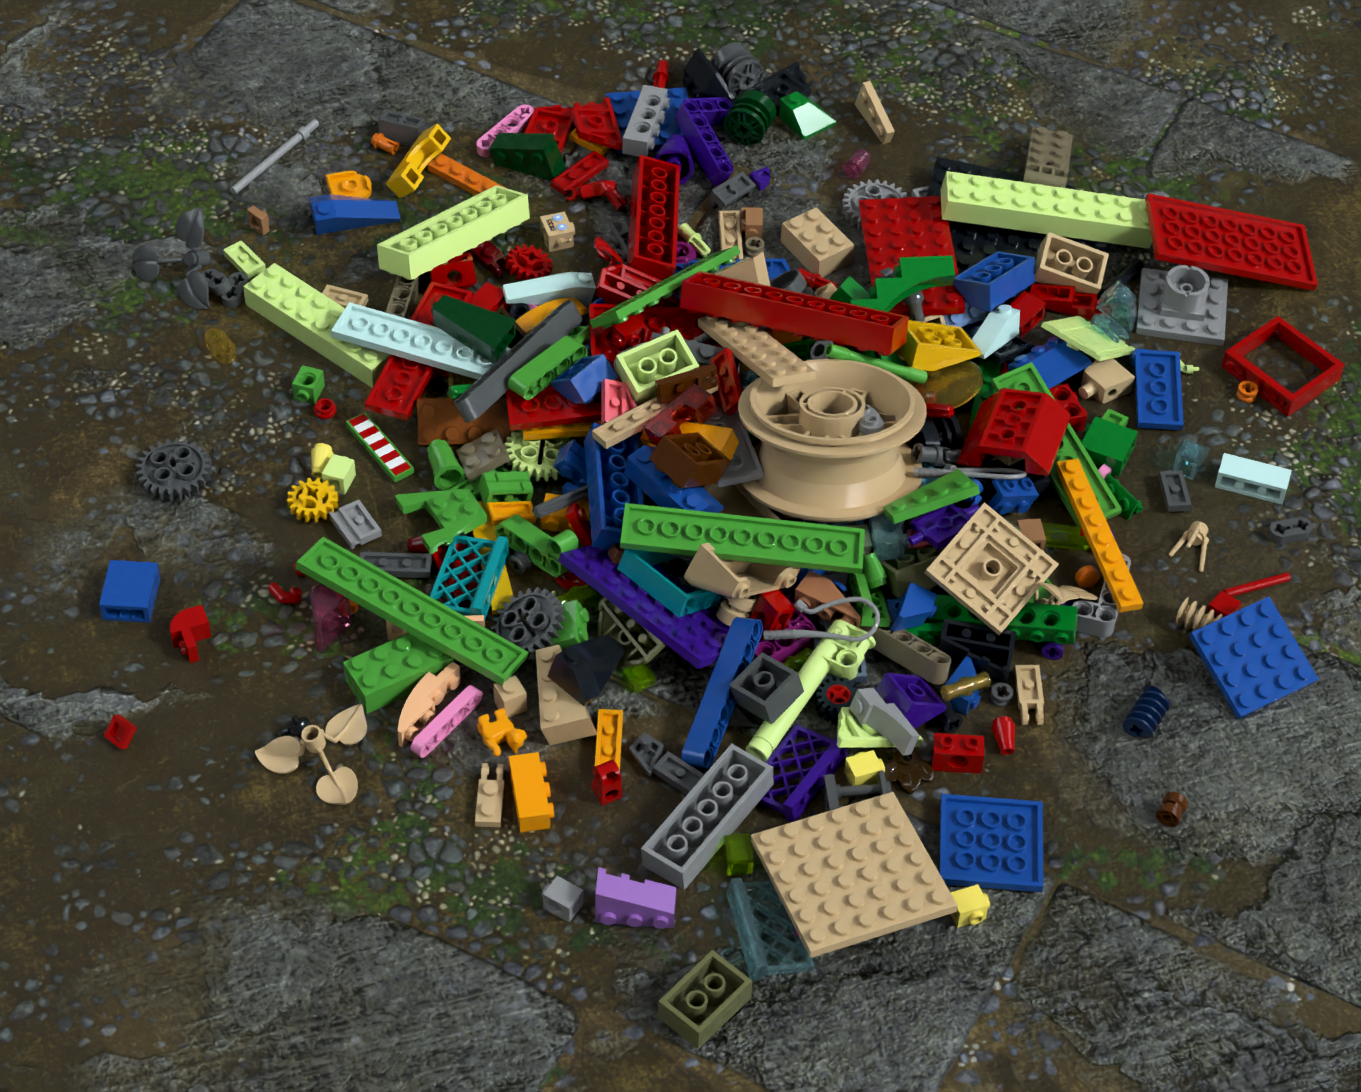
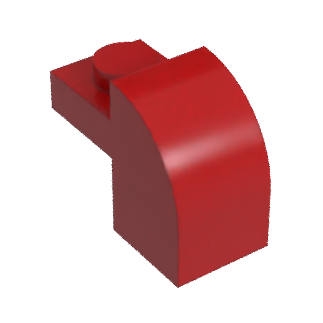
M202 604L179 612L170 624L173 648L180 647L182 655L187 654L190 663L199 661L196 641L211 637L209 621Z

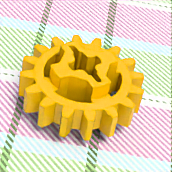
M308 478L306 483L300 480L299 486L292 485V491L287 493V504L291 515L296 514L298 520L304 517L307 523L310 519H314L316 523L320 517L326 520L327 513L329 514L331 511L334 513V508H338V492H335L334 485L329 486L328 480L323 483L320 482V478H317L316 481Z

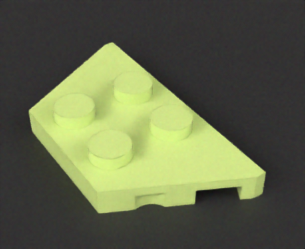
M841 707L838 714V748L895 747L878 731L867 724H861L849 707ZM919 736L915 747L921 746L923 742L921 736Z

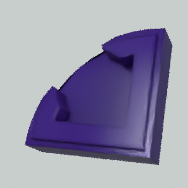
M768 167L749 174V178L756 184L759 191H762L769 185L770 170Z

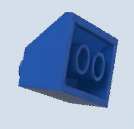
M1058 336L1049 338L1046 344L1033 347L1030 353L1016 357L1015 361L1007 365L1010 372L1032 362L1046 386L1050 389L1092 365V363L1080 349L1075 351L1066 345V341Z

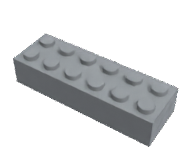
M731 743L641 848L643 866L685 890L773 786V767Z

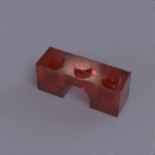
M694 383L643 427L649 442L657 446L665 435L682 434L679 427L682 423L696 421L702 425L718 409L712 394Z

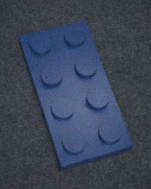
M1135 349L1134 371L1137 428L1182 430L1184 424L1180 352Z

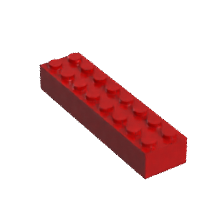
M640 155L632 176L627 266L663 281L672 276L676 269L680 166Z

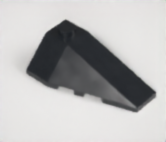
M609 634L571 645L555 655L547 677L581 705L585 706L599 697L605 684L626 652V648Z

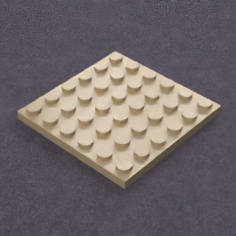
M894 792L751 835V843L810 958L957 912V903Z

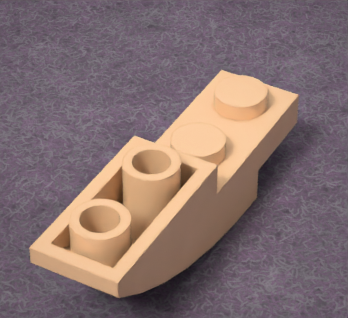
M452 661L437 676L428 672L412 690L399 718V746L403 748L409 741H413L418 733L436 717L435 705H439L445 695L459 686L461 681L459 665Z

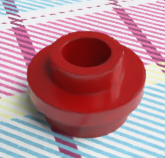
M328 398L318 400L314 406V414L320 419H330L337 412L336 405Z

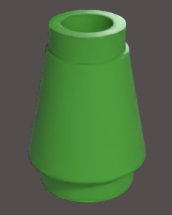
M875 553L863 556V570L870 590L888 584L886 579L888 575Z

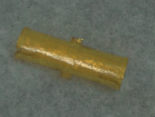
M981 672L969 678L964 676L958 682L942 686L941 695L946 702L963 695L967 697L972 695L974 691L989 687L991 680L986 672Z

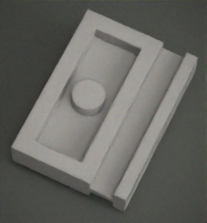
M360 500L338 508L339 511L335 513L329 512L330 520L351 549H354L357 544L363 545L382 536L380 527Z

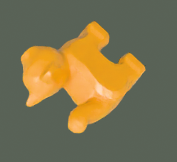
M504 708L494 712L496 716V721L489 722L490 717L488 714L478 718L477 730L482 735L484 745L493 752L495 757L500 756L501 749L498 744L507 741L513 752L518 754V749L523 746L527 734L524 730L514 727L513 723L508 719Z

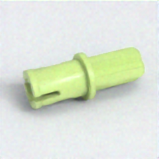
M683 223L678 227L677 233L687 243L691 244L702 257H706L711 250L701 240V235L694 232L687 223Z

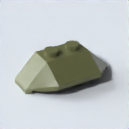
M604 598L599 602L598 637L609 634L626 648V652L619 662L622 669L650 662L666 646L665 643L608 599Z

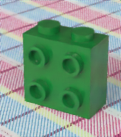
M1095 416L1093 422L1086 425L1083 433L1084 438L1079 440L1098 470L1105 464L1111 468L1112 475L1119 477L1135 447L1138 431Z

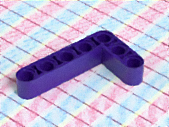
M724 97L684 99L675 115V120L711 184L718 187L730 178L734 167L710 125H723L725 116L733 106V103Z

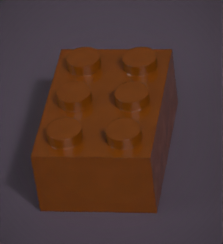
M698 432L663 436L649 457L655 464V468L662 473H666L671 478V482L679 488L717 484L731 463L725 455Z

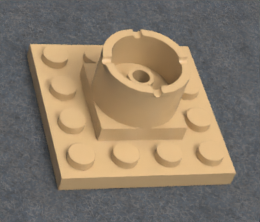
M984 502L924 573L995 633L1000 635L1040 588V583L1045 582L1059 564Z

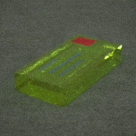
M1043 522V530L1046 537L1045 546L1088 551L1089 543L1081 527Z

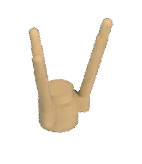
M1200 521L1193 522L1189 530L1184 532L1181 539L1169 552V556L1172 557L1186 540H1188L1187 548H1190L1191 545L1197 546L1201 544L1199 571L1203 572L1206 549L1209 538L1206 537L1209 531L1207 525Z

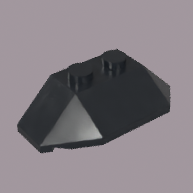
M700 49L692 51L684 69L683 86L687 88L693 98L724 97L734 103L735 97L728 91L726 83Z

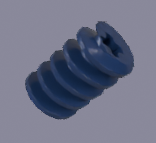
M1147 686L1136 701L1135 706L1132 707L1131 712L1123 721V730L1133 737L1144 739L1152 737L1153 731L1157 729L1158 724L1161 723L1162 718L1166 715V711L1170 709V702L1165 697V694L1155 686Z

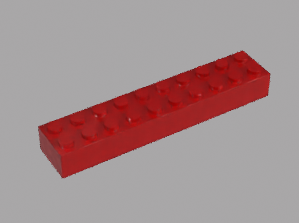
M702 271L682 281L680 308H685L690 313L703 312L712 318L725 317L729 318L731 322L739 323L743 321L753 327H770V330L775 332L788 331L793 336L798 337L806 335L812 337L815 341L830 340L838 346H855V349L860 351L873 350L882 356L891 355L906 343L909 316Z

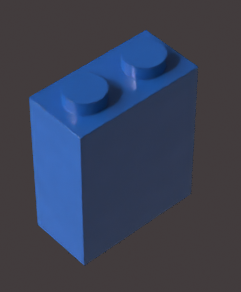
M110 560L99 603L102 620L151 622L160 583L158 563Z

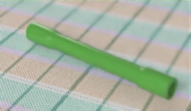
M831 343L825 349V356L829 358L874 365L905 380L924 384L927 380V372L891 363Z

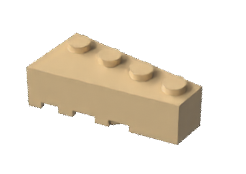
M764 252L712 273L770 286ZM679 290V298L681 299V290Z
M560 645L536 650L541 731L550 746L597 735L586 706L581 705L547 677L555 655L562 652Z

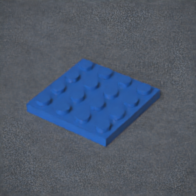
M686 87L668 89L667 98H670V106L668 110H665V119L663 124L660 123L659 136L655 137L654 149L650 151H659L668 137L673 134H679L685 138L675 120V115L682 101L689 99ZM641 91L606 93V97L610 98L622 140ZM615 149L616 154H623V149Z
M1270 596L1197 629L1188 635L1237 720L1319 680Z
M941 794L939 873L945 884L967 887L978 884L980 888L1042 892L1043 802Z

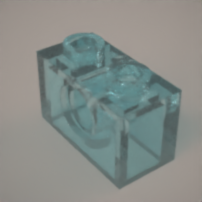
M884 513L869 517L870 535L874 553L878 560L904 558V548H908L907 533L903 534L902 532L905 531L904 521L894 524Z

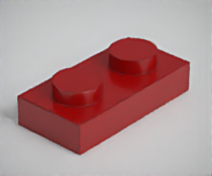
M575 502L568 506L565 516L584 547L592 545L591 525L588 522V515Z

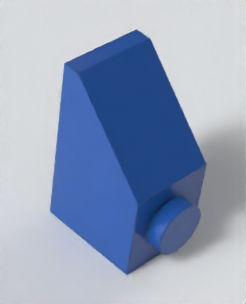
M911 582L901 597L890 630L895 632L923 625L927 617L932 618L937 609V605L934 604L937 594Z
M966 656L943 687L941 695L943 699H947L952 703L953 710L965 716L971 708L976 709L981 700V696H979L980 683L970 657Z

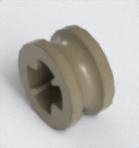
M750 237L746 240L745 253L749 257L764 252L763 239Z

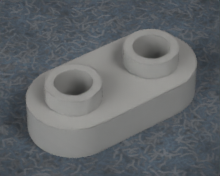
M865 404L864 416L858 421V430L862 435L884 430V421L874 408Z

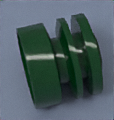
M742 91L725 116V131L729 137L740 144L750 146L758 144L764 138L768 128L775 119V104L771 98L760 91Z

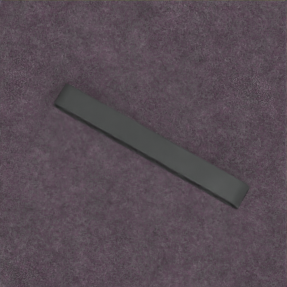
M568 300L555 308L453 402L465 423L471 422L482 415L509 389L508 381L516 371L561 338L567 336L582 322L583 318L572 300Z

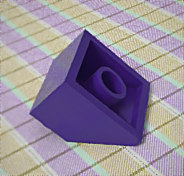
M885 673L876 688V692L886 704L894 703L914 729L944 712L947 708L920 676Z

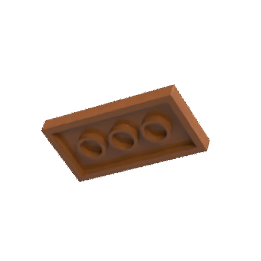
M500 397L482 415L468 423H465L453 402L456 399L417 398L418 445H430V442L436 439L446 440L448 444H466L495 429L501 435L503 443H506L507 437H510L506 397Z

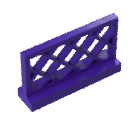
M796 724L765 762L771 765L773 769L780 768L781 774L773 776L774 783L783 781L785 787L775 790L769 789L758 803L785 814V818L789 822L797 821L822 790L824 775L834 774L848 757L847 748H838L837 737L835 740H832ZM798 734L808 739V741L794 744L793 740ZM825 745L828 747L826 751L817 753L814 750V746ZM811 749L812 754L798 757L796 750ZM793 751L795 756L790 759H780V756L787 752ZM814 760L815 765L813 767L801 768L800 763ZM797 764L798 771L784 773L783 767ZM801 777L802 781L799 784L788 786L787 780ZM787 794L788 796L783 804L773 799V797Z

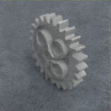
M868 179L867 184L860 181L859 186L853 184L852 189L848 188L847 193H844L842 200L843 214H846V220L851 219V225L857 223V229H860L862 227L858 200L906 198L907 193H901V187L895 189V183L890 186L887 185L886 180L880 183L879 179H876L875 183H872Z

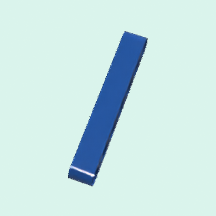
M735 617L732 621L682 750V760L692 767L709 769L714 762L736 704L729 685L752 662L763 632V625L759 619Z

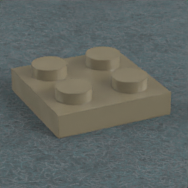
M497 429L485 433L482 437L466 443L456 450L469 481L511 460Z

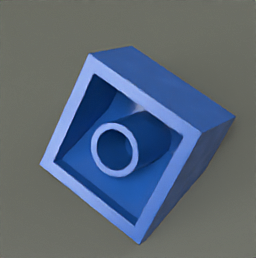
M604 354L580 358L553 379L550 385L573 404L584 403L586 405L596 399L595 395L601 391V382L604 379L614 380L618 376Z

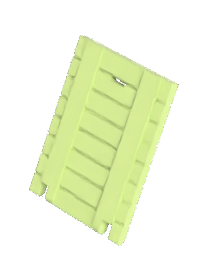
M1081 316L1043 322L1041 325L1042 328L1066 341V345L1075 351L1080 349L1098 361L1130 355L1135 350L1134 347L1125 344L1123 340L1099 328L1094 323L1087 322Z

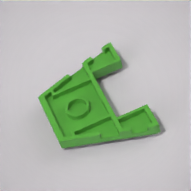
M468 488L395 495L396 504L403 514L427 508L441 528L422 535V543L430 554L437 552L440 545L452 543L453 538L461 533L466 535L487 522V514Z

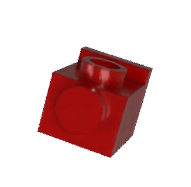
M636 315L631 316L628 320L614 325L613 344L623 351L638 345L640 342H647L649 328Z

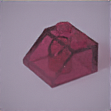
M322 583L315 586L310 594L317 651L320 653L352 622L349 599Z

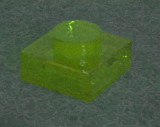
M647 664L623 670V677L634 693L656 684V677Z

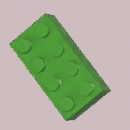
M408 633L344 661V678L368 714L409 696L418 682L428 672L437 676L452 661L454 662V658Z

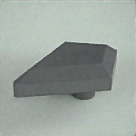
M644 732L629 747V752L646 774L651 776L653 766L658 762L664 745Z

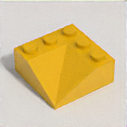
M913 320L908 322L906 343L898 348L899 353L910 367L923 371H935L978 357L981 354L979 348L962 327Z

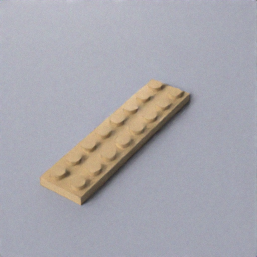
M708 314L706 317L698 318L699 328L724 348L732 350L736 358L772 387L816 380V371L760 327L750 326L749 323L743 321L739 323L731 322L729 318L725 317L712 318Z

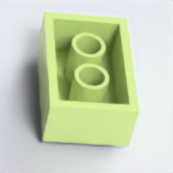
M678 329L616 355L615 370L622 382L627 383L631 397L637 405L656 397L655 380L699 369V364Z

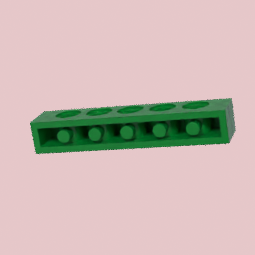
M937 595L934 602L937 605V609L932 618L928 617L929 623L942 624V628L944 618L987 626L981 620H976L979 618L954 597ZM1027 602L1005 630L1016 631L1015 640L1055 642L1061 645L1075 644L1078 625L1077 606Z

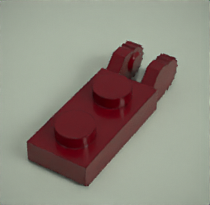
M485 241L476 248L467 250L487 271H490L498 278L503 275L499 265L506 269L507 263L505 261L507 256L490 241Z

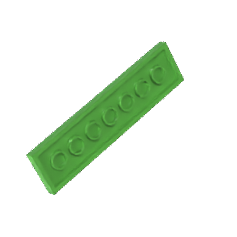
M736 245L713 253L589 320L592 328L602 326L603 329H606L615 323L616 325L628 320L630 315L634 316L643 312V308L646 305L647 308L659 303L661 297L665 299L674 295L676 288L678 291L682 289V281L697 272L713 273L720 269L719 266L721 264L725 266L734 261L733 257L741 253L738 246Z
M1032 362L993 378L991 382L996 392L1002 388L1047 393L1054 399ZM1068 423L1049 473V478L1080 530L1082 527L1055 469L1057 461L1079 459L1106 520L1121 514L1122 508L1070 423Z

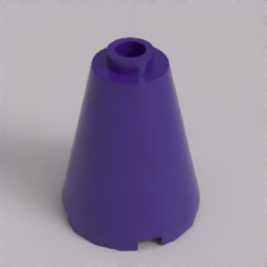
M679 134L669 136L654 159L679 165V185H683L693 175L694 162L686 139Z

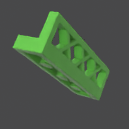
M863 569L862 574L848 573L852 596L866 598L877 605L876 607L880 613L878 627H890V617L881 587L870 590ZM854 602L857 613L861 617L860 625L873 626L875 618H872V616L875 614L872 608L865 603Z

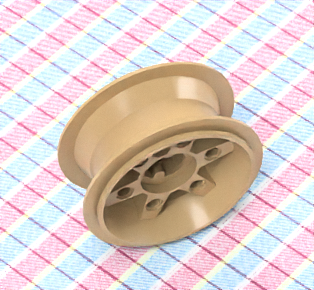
M817 359L803 361L816 371V380L772 387L759 377L744 389L739 398L738 413L745 428L760 439V442L753 448L763 469V478L743 482L741 485L752 498L782 514L808 521L852 522L883 514L884 506L917 490L921 485L922 478L919 476L914 477V467L923 468L922 464H915L911 460L912 449L905 442L912 439L923 427L927 415L926 404L916 388L895 374L880 367L857 361ZM865 404L874 408L882 418L884 430L869 435H862L860 433L858 421L864 416Z

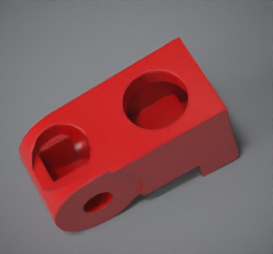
M612 759L594 766L595 778L591 781V788L601 806L621 799L622 779L616 762ZM614 791L613 794L605 796L608 792Z

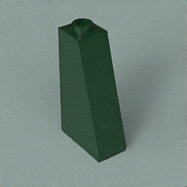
M444 294L432 306L433 325L493 364L500 359L516 336V319Z

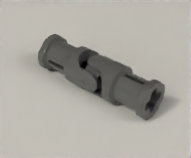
M916 443L911 450V460L915 464L924 462L929 463L930 466L944 467L946 464L955 465L957 468L976 467L957 463L962 451L961 449L951 450L947 447L935 445L926 447L921 443Z

